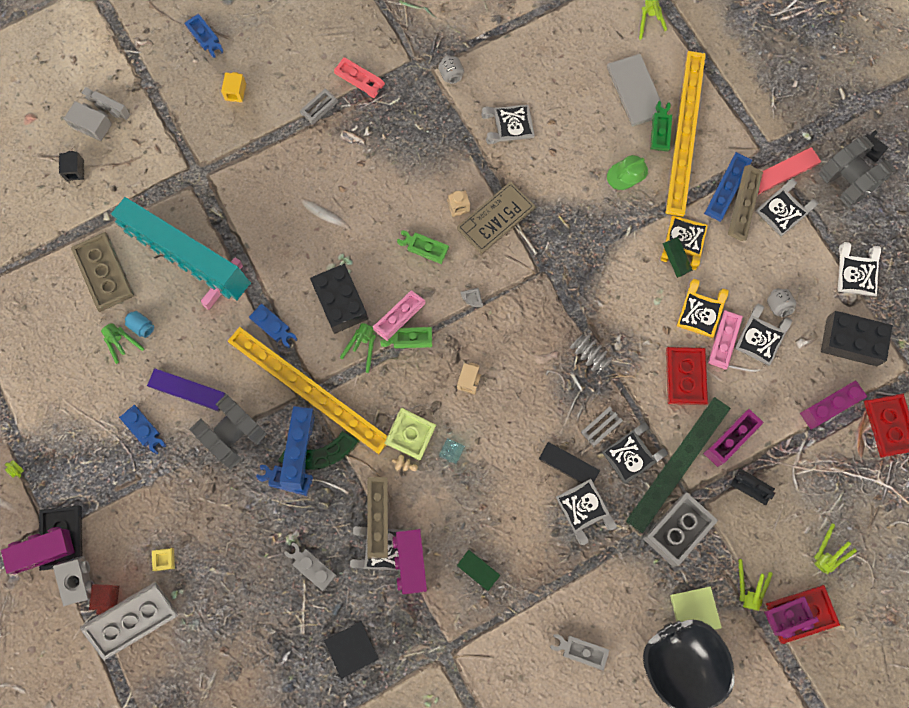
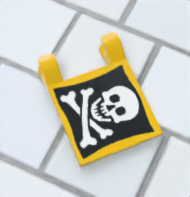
M672 215L666 241L679 236L686 255L692 256L690 263L692 270H697V267L700 265L708 225ZM663 249L660 260L668 262L669 258L665 249Z
M693 279L689 284L677 327L713 339L729 290L722 288L718 293L717 300L696 294L700 281Z

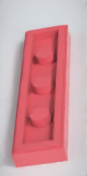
M811 147L762 171L758 195L819 165L821 160Z

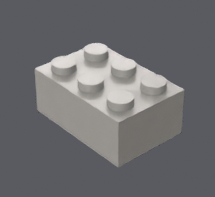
M686 492L677 499L645 535L643 540L671 566L676 567L682 563L718 520Z

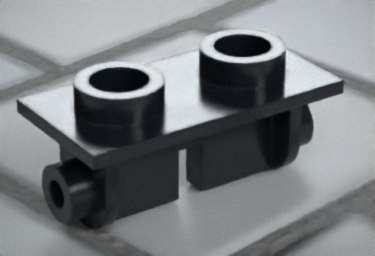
M741 468L738 469L730 484L765 506L769 499H773L775 496V488Z

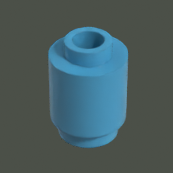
M138 311L130 312L125 317V326L139 337L147 338L154 331L152 322Z

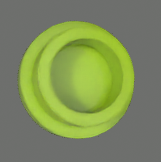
M12 460L10 463H5L7 467L5 471L12 478L15 476L21 477V473L24 470L15 461Z

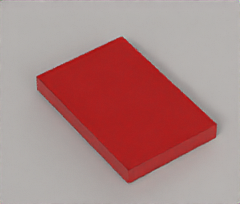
M667 347L668 404L707 405L706 348Z
M904 393L864 401L880 458L909 453V409Z
M825 585L765 603L769 610L800 597H805L813 617H818L819 622L813 624L814 628L806 631H802V629L794 631V636L785 639L782 636H778L781 644L840 626Z

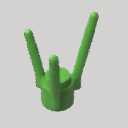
M113 323L107 324L101 330L105 337L104 341L116 364L119 361L111 343H114L120 353L124 355L125 351L118 342L121 339L120 335L124 336L141 351L144 350V347L125 333L121 327L117 328Z
M361 323L359 329H356L354 336L340 356V359H343L355 341L353 352H356L361 342L367 343L370 341L366 373L370 371L373 344L376 338L373 334V327Z

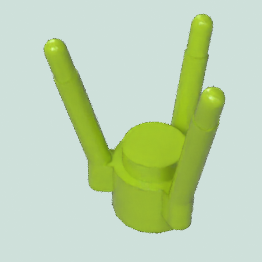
M646 0L645 6L642 7L640 40L643 38L647 13L649 16L656 15L657 20L661 21L664 31H667L659 0Z
M834 523L830 525L818 553L814 556L817 560L814 563L815 566L825 574L832 573L836 567L857 552V549H853L838 561L836 560L851 545V542L848 541L833 556L829 553L823 554L835 527Z
M739 559V601L743 602V607L759 611L773 573H768L764 585L765 575L762 573L756 592L748 591L747 595H745L743 560Z

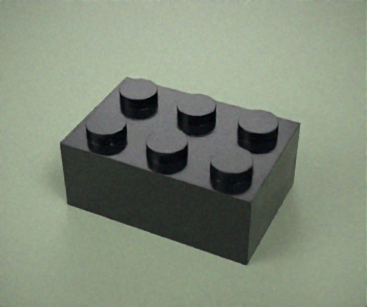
M345 263L310 277L334 334L369 319Z
M835 310L826 319L821 353L878 367L887 361L893 325Z

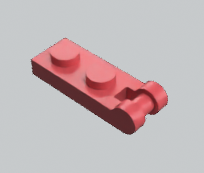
M345 57L334 69V73L337 76L363 90L372 98H375L378 94L377 91L385 85L382 79Z

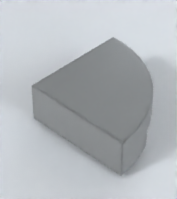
M479 288L460 292L462 299L468 305L483 307Z

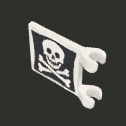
M844 242L839 246L838 292L877 296L881 247L873 246V248H870L869 258L849 256L851 243Z

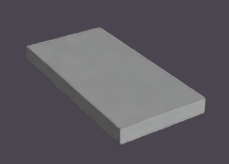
M641 54L608 63L607 69L632 127L652 121L653 114L658 113L655 109L656 104L661 100Z
M154 582L81 626L80 630L101 658L106 660L178 616V612L159 585Z

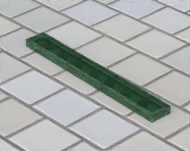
M716 397L711 400L625 521L641 534L645 531L731 409Z

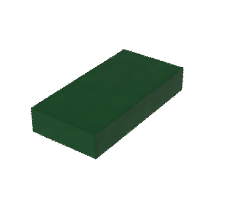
M679 236L662 243L677 278L693 271Z
M470 550L466 552L456 565L486 591H489L501 576Z

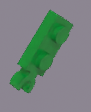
M658 101L655 109L658 113H654L652 118L650 150L666 152L670 150L672 115L667 114L671 108L670 102L666 104L665 109L661 107V101Z

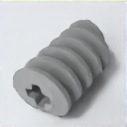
M582 334L570 346V349L577 348L575 354L579 355L582 353L581 360L588 358L586 365L593 364L591 370H598V375L610 364L613 357L606 358L607 351L600 352L602 345L594 346L597 341L596 339L591 342L589 341L591 334L587 336Z

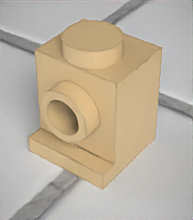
M455 191L448 195L447 202L452 217L470 213V202L466 191Z
M464 363L457 383L458 390L476 394L477 387L474 385L478 386L481 374H478L479 365Z

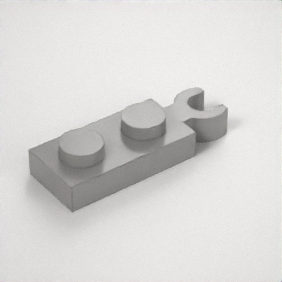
M87 87L81 92L83 95H86L85 98L87 100L95 102V106L100 110H107L116 118L121 117L125 120L129 118L130 113L125 105L97 91L93 92Z
M292 543L291 545L295 547V553L290 554L285 551L284 554L288 558L295 559L296 561L292 565L319 589L324 591L337 575L307 549L301 553L299 545Z
M553 635L554 638L559 639L560 644L557 647L550 645L552 650L559 651L563 649L564 657L604 670L609 653L608 649L572 636H568V640L564 641L561 635Z

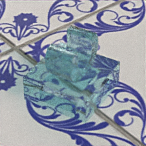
M447 438L439 457L457 465L465 446Z

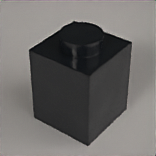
M75 151L59 153V174L65 181L84 180V159Z

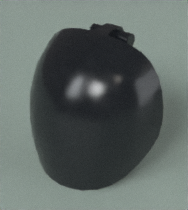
M679 620L673 624L670 622L664 625V628L657 631V634L647 642L643 653L644 668L655 693L670 708H715L723 703L732 692L735 674L731 653L720 635L710 625L700 620H686L682 622Z

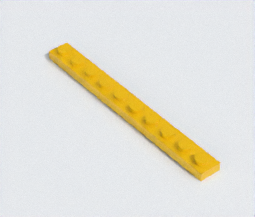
M688 51L686 55L665 214L684 216L686 211L705 53Z
M241 327L229 338L227 342L375 453L380 455L387 446L384 444L388 437Z

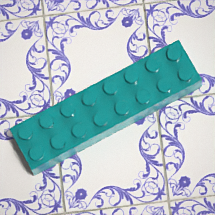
M124 197L111 213L116 219L115 224L124 229L123 232L129 237L133 238L135 236L139 243L144 246H151L150 249L158 255L162 253L163 257L170 263L176 262L177 266L185 272L189 270L192 272L191 275L199 281L203 279L206 281L205 284L213 290L217 288L227 299L232 297L238 301L251 284L238 266L128 198Z

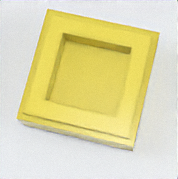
M174 548L152 551L153 571L175 569Z

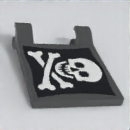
M645 422L602 451V454L624 484H627L668 455L665 448L652 455L639 438L641 434L649 429Z

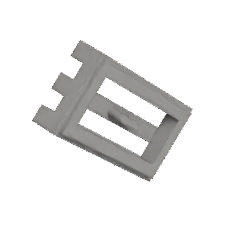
M325 88L300 110V114L305 116V119L309 120L313 125L338 103V99ZM316 105V107L310 113H307Z
M608 407L582 430L581 434L595 447L623 420L617 416L616 412L612 411L611 407ZM608 413L611 415L590 435L587 434V432L592 427H594L601 419H603ZM614 419L616 422L594 441L592 438Z

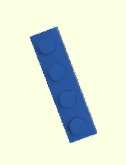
M735 152L704 213L705 215L721 222L740 185L744 166L750 165L752 159Z

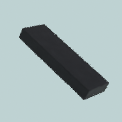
M547 442L538 459L580 483L589 479L594 483L600 472L599 469L550 442Z

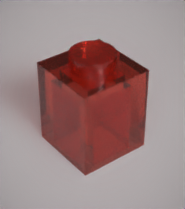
M92 584L89 610H96V614L100 615L117 605L120 586Z

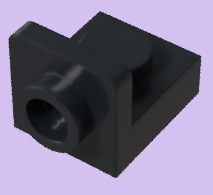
M876 130L871 135L868 133L865 135L874 145L865 156L875 163L889 148L874 137L878 133Z

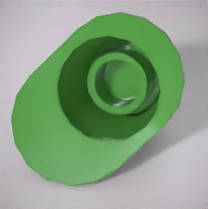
M631 155L613 165L607 173L609 185L617 190H625L643 181L648 174L645 159Z

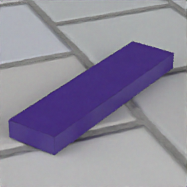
M155 368L147 384L149 388L220 412V409L216 403L226 394Z

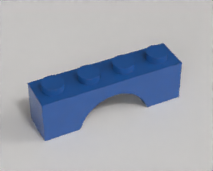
M293 406L279 481L282 489L303 490L307 447L315 420L313 408Z

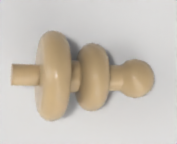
M399 455L398 459L393 458L392 460L393 463H396L395 470L397 471L401 467H403V471H407L408 468L412 471L418 469L416 464H410L409 459L404 461L403 455Z

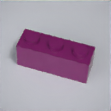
M855 380L802 411L800 415L811 430L868 396Z
M750 409L746 410L703 454L717 467L723 465L764 422Z
M60 527L51 528L44 535L35 534L29 536L28 540L22 543L21 541L8 544V548L1 550L6 574L15 575L75 553L69 530Z
M421 530L396 532V536L392 537L393 548L398 549V557H394L396 570L400 569V578H397L398 590H402V595L427 592Z

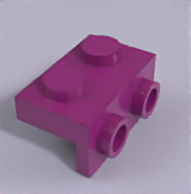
M800 597L764 611L774 635L782 636L783 639L794 636V631L802 629V631L812 629L814 628L813 624L819 622L818 617H813L805 597Z

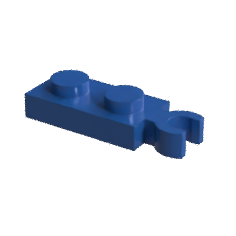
M199 14L184 23L204 51L209 49L213 58L216 57L215 50L218 49L223 53L222 46L218 43V37Z
M262 303L249 316L252 322L277 343L282 339L284 346L290 348L291 346L287 343V340L293 338L297 341L293 333H287L290 330L289 326Z
M133 405L119 417L143 446L146 447L149 444L151 452L158 454L155 446L159 443L166 447V443L163 440L156 438L160 435V432L136 405Z
M260 465V469L266 471L263 476L256 475V478L262 482L269 480V486L282 489L279 482L282 467L275 465L274 469L270 470L268 466ZM305 474L302 491L282 490L307 496L313 476Z

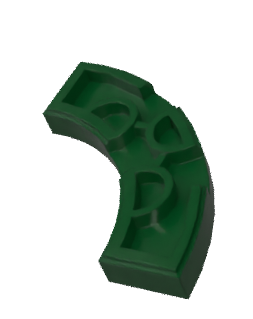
M342 431L335 440L324 447L314 450L307 449L305 470L321 469L341 461L354 450L360 441ZM285 450L278 459V462L282 464L284 460Z

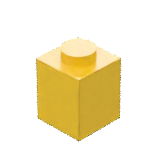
M225 72L221 89L225 101L243 102L246 88L243 74Z

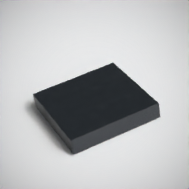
M362 621L324 640L341 679L379 660Z

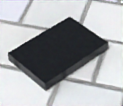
M76 505L39 510V534L44 535L48 533L49 529L54 527L69 530L75 552L74 554L39 566V571L54 570L53 566L59 562L83 556L82 506Z

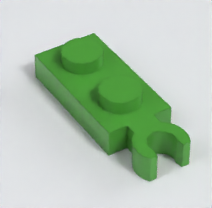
M401 231V235L405 236L406 239H397L398 245H408L409 252L439 264L443 263L449 250L448 245L416 232L412 237L407 231Z
M432 327L400 328L388 341L380 340L381 346L387 347L394 344V349L432 347Z

